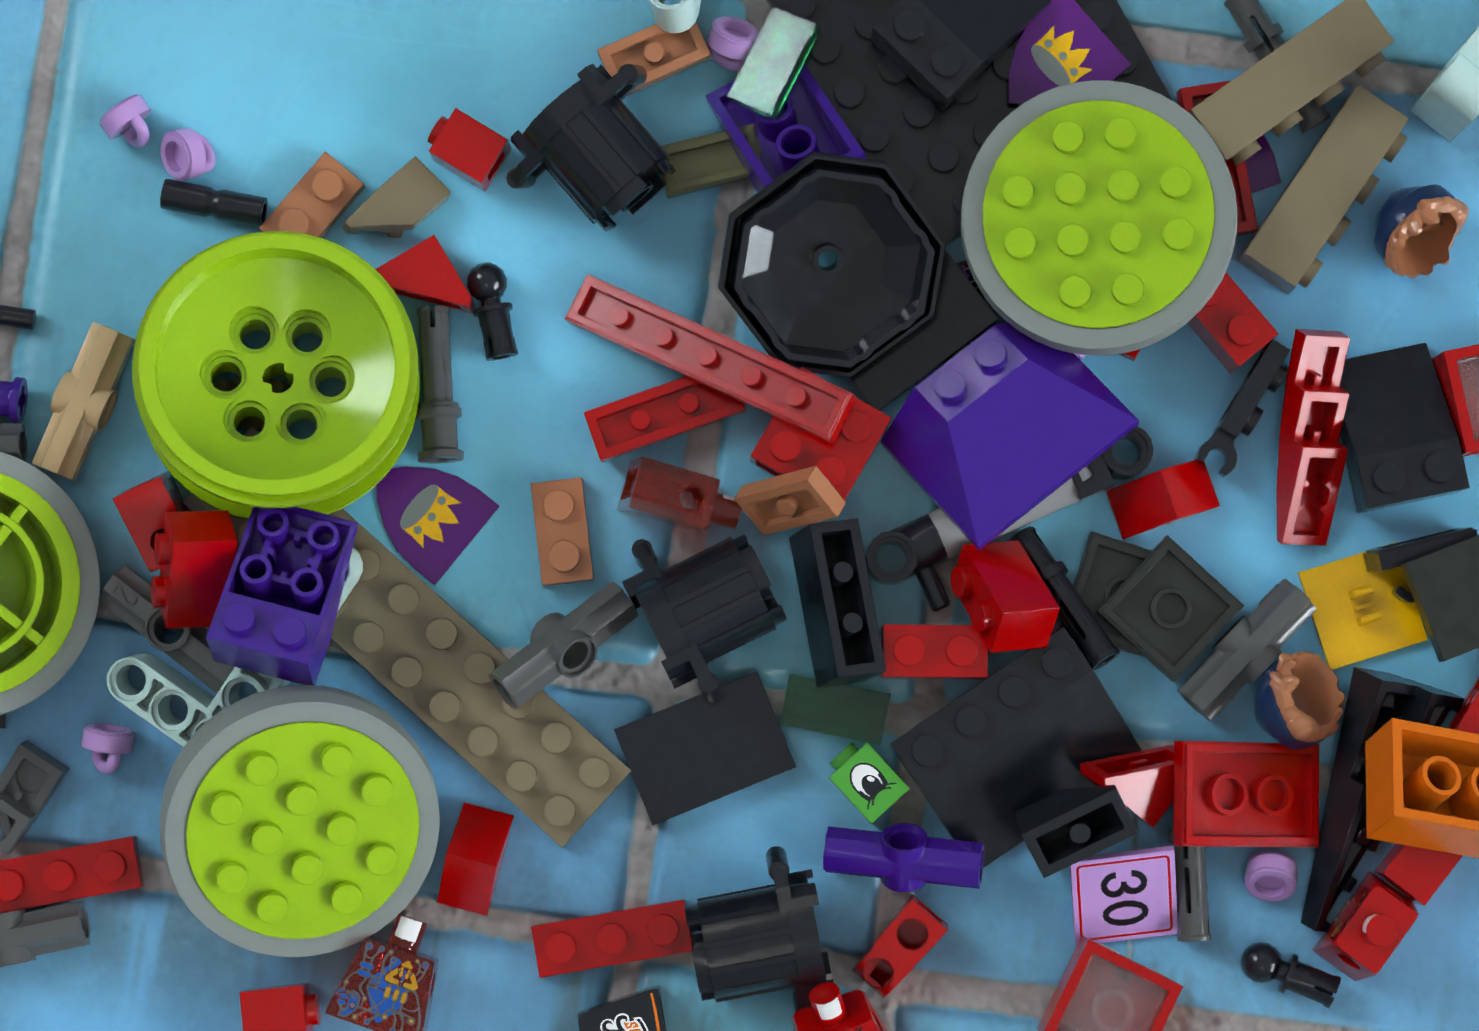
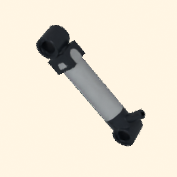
M1136 426L1121 438L1131 441L1136 446L1138 458L1135 464L1127 466L1118 463L1113 457L1111 446L995 539L1074 503H1079L1110 489L1115 485L1113 479L1126 480L1134 478L1147 468L1153 457L1154 448L1147 432ZM939 508L875 537L868 546L865 555L868 573L872 579L880 584L890 586L900 584L916 576L932 611L937 612L950 606L951 601L935 567L960 556L962 546L972 543ZM889 544L901 548L906 559L904 567L893 573L883 570L876 558L878 550Z

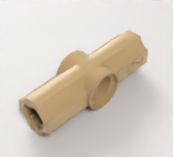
M92 323L72 371H67L63 375L54 392L50 411L53 415L32 464L70 480H76L96 432L99 433L104 429L112 415L118 394L115 388L134 347L135 339L104 325Z

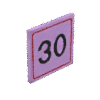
M1173 845L1092 855L1070 866L1074 940L1076 946L1082 935L1097 943H1107L1178 934L1175 850Z

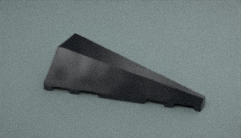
M1358 667L1353 668L1319 832V848H1316L1301 919L1302 924L1314 931H1328L1331 924L1326 919L1342 891L1351 893L1357 883L1352 873L1366 850L1375 852L1381 842L1380 840L1367 838L1365 741L1391 718L1440 727L1449 711L1459 712L1465 698L1388 672Z

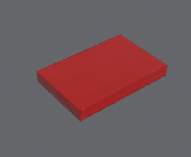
M1174 741V846L1319 848V744L1302 750H1294L1281 743Z

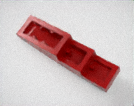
M1295 329L1285 384L1279 434L1276 502L1277 541L1281 544L1327 545L1348 449L1339 443V437L1349 393L1339 386L1350 337L1340 331Z

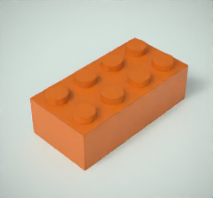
M1391 718L1365 741L1367 838L1479 858V734Z

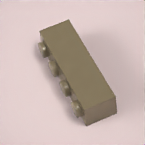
M1345 0L1192 108L1189 113L1212 137L1225 162L1231 158L1234 164L1238 166L1262 149L1257 139L1266 132L1273 129L1279 137L1304 118L1298 110L1314 99L1317 105L1321 107L1345 90L1340 83L1342 78L1354 70L1362 78L1387 59L1381 51L1392 44L1394 40L1365 0Z
M1357 85L1348 95L1237 261L1287 295L1297 284L1306 288L1323 264L1316 256L1324 244L1328 242L1335 246L1350 225L1351 220L1344 215L1353 201L1356 200L1363 204L1380 179L1372 173L1380 161L1384 158L1391 163L1406 142L1408 137L1402 134L1401 130L1410 118L1360 85Z

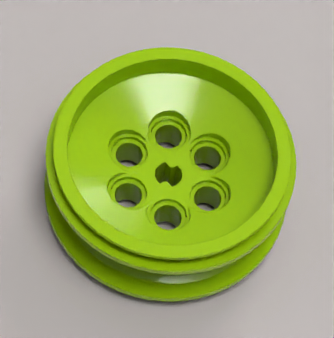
M264 231L229 238L201 251L182 264L157 291L140 323L134 345L132 359L134 396L140 417L155 452L171 475L188 492L219 511L228 510L229 515L249 520L253 507H299L326 515L345 508L372 490L388 474L405 449L416 420L420 395L418 352L412 325L403 304L383 276L369 263L350 250L320 237L288 231ZM260 330L268 333L270 340L262 348L250 349L243 344V339L251 331ZM305 333L316 334L322 339L321 345L311 352L298 350L294 343L300 335ZM224 372H233L241 377L240 384L232 391H220L213 385L215 379ZM276 376H285L287 384L291 387L285 392L275 393L273 392L272 385L268 382ZM329 377L339 378L346 385L342 393L333 397L322 395L317 388L322 380ZM255 416L265 422L263 430L253 437L243 436L237 431L238 424L247 417ZM308 419L316 424L317 429L307 439H296L289 433V428L295 421Z

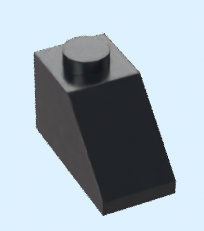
M1115 785L1061 789L1015 812L1020 833L1044 878L1139 833Z

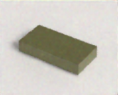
M754 123L738 127L743 136H747L749 145L761 162L759 155L761 149ZM725 131L661 146L669 155V163L676 170L672 175L670 173L662 174L663 181L666 184L665 190L668 199L749 179L748 172L738 159Z

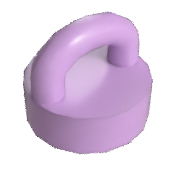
M722 16L715 19L711 25L707 37V47L712 59L721 67L732 71H741L750 65L761 37L755 26L748 21L733 16Z
M135 94L124 99L105 113L100 119L99 125L110 139L123 135L130 145L142 148L149 142V129L144 119L151 113L152 109L141 95Z
M181 128L169 131L164 135L160 147L161 160L165 170L177 181L197 178L214 168L216 156L208 140L197 131L190 128Z
M90 723L83 728L81 746L92 750V760L98 771L103 774H112L120 765L121 754L133 752L136 733L131 728L121 725ZM105 753H108V759H107V760H106V758H105Z
M1261 849L1249 855L1245 870V887L1251 895L1264 901L1277 902L1287 899L1294 894L1297 889L1298 872L1297 863L1291 856L1272 849Z

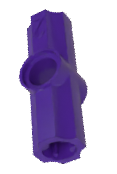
M911 823L892 824L885 828L883 832L828 826L823 854V870L829 873L881 878V882L885 887L896 892L916 891L923 887L925 883L980 889L985 845L981 842L927 837V833L923 828Z

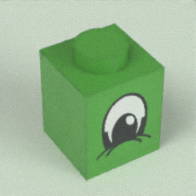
M851 742L830 762V765L836 771L828 778L871 824L910 789L868 742L859 749Z

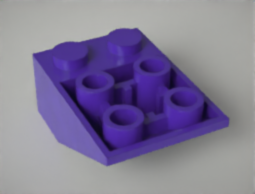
M253 507L206 636L213 660L302 685L315 686L331 640L358 523L299 507Z

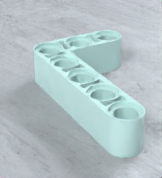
M1479 25L1410 109V112L1448 142H1451L1479 115Z
M354 547L338 610L363 572V561ZM138 653L120 659L110 667L107 674L108 689L116 700L183 747L209 719L236 701L241 700L239 689L243 682L252 684L258 693L288 686L291 682L234 667L216 696L213 697L150 653ZM132 665L139 667L145 674L146 684L142 691L134 689L128 680V672ZM173 695H178L186 701L188 714L184 721L175 718L170 711V700Z

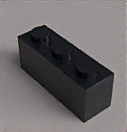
M858 518L809 524L789 537L816 686L817 688L865 682L887 670Z

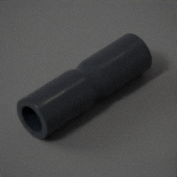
M165 179L160 197L161 209L202 217L213 216L218 220L260 227L264 223L268 200L265 197L229 190L216 191L208 186L172 179Z

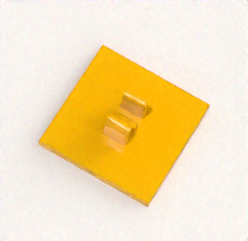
M1362 552L1298 572L1304 594L1310 598L1313 605L1317 608L1311 616L1326 663L1332 670L1428 640L1416 603L1401 602L1392 594V590L1396 586L1411 592L1401 566L1384 571H1367L1363 553L1366 552Z

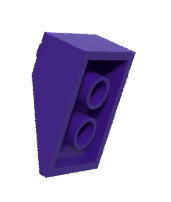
M795 49L706 95L709 106L721 128L727 133L730 139L729 142L742 166L747 170L749 179L757 193L813 151L866 158L864 151L815 78L804 65ZM754 123L761 152L759 151L761 162L749 145L747 136H743L738 127Z

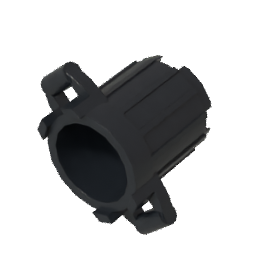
M594 64L585 67L577 74L581 80L552 101L530 123L523 134L517 130L511 136L510 141L525 158L516 168L509 170L506 180L508 185L512 188H530L535 184L536 178L547 170L593 224L598 223L605 232L616 227V223L609 217L611 214L614 216L620 210L623 212L629 210L634 214L649 202L666 185L658 174L661 172L663 175L668 173L672 175L676 170L669 163L670 159L666 151L622 102L637 85L643 84L646 80L647 73L645 68L635 64H624L613 77L602 65L598 68Z
M745 534L735 539L729 537L660 571L657 566V556L650 542L645 539L637 540L632 545V554L643 571L623 580L622 583L635 608L642 607L667 658L661 661L674 689L698 678V687L704 699L711 703L719 701L723 696L722 687L716 675L710 673L706 663L775 630V625L787 620L782 606L778 605L769 588L771 583L752 545L749 546Z
M773 846L766 852L768 873L775 884L699 898L697 903L684 905L686 923L690 928L694 948L691 951L702 1001L716 999L717 1003L795 988L793 1003L796 1012L811 1006L809 993L816 985L825 982L834 983L833 979L826 980V974H830L831 969L827 951L821 952L813 906L819 905L815 883L808 884L807 880L813 878L812 869L789 873L787 854L782 847Z

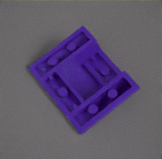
M1007 322L992 326L915 386L880 441L888 453L978 550H981L1138 426L1139 420L1073 353L1057 350L1039 343L1021 333Z

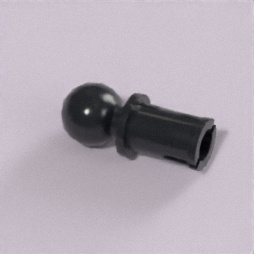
M490 262L480 263L471 269L467 277V287L471 296L481 301L482 307L474 309L472 313L479 320L486 361L518 355V349L516 348L509 314L513 306L510 302L501 303L500 298L507 288V278L503 269L496 264Z
M1253 943L1245 949L1241 956L1242 971L1252 981L1265 983L1276 979L1280 981L1278 992L1284 994L1287 989L1319 1002L1327 1008L1331 1006L1334 1000L1332 995L1337 993L1341 977L1299 962L1298 955L1292 954L1288 962L1282 960L1278 950L1269 943Z

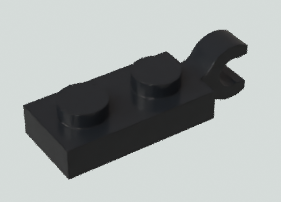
M1274 339L1264 346L1214 428L1211 437L1197 450L1196 461L1202 463L1209 451L1218 450L1225 458L1224 465L1220 468L1218 474L1224 477L1235 468L1237 453L1234 448V440L1240 433L1248 437L1258 423L1264 410L1257 407V404L1266 389L1275 393L1286 377L1289 366L1283 363L1290 349Z

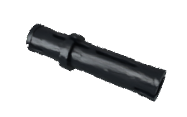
M1034 526L1024 528L1008 541L1019 540L1060 607L1057 618L1071 636L1093 670L1102 668L1120 654V650L1112 643L1090 608L1085 604L1067 578L1068 568L1063 561L1056 562L1036 533L1037 530Z

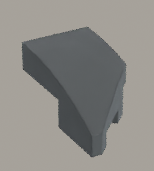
M28 740L20 743L0 776V828L3 837L0 839L1 850L7 854L11 853L25 836L69 770L67 766Z

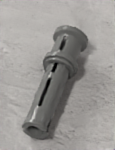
M439 305L434 306V327L430 307L417 308L423 403L418 404L416 419L421 421L422 451L418 452L417 455L418 462L428 464L452 463L464 459V451L458 449L457 419L462 416V411L459 403L453 401L450 308Z

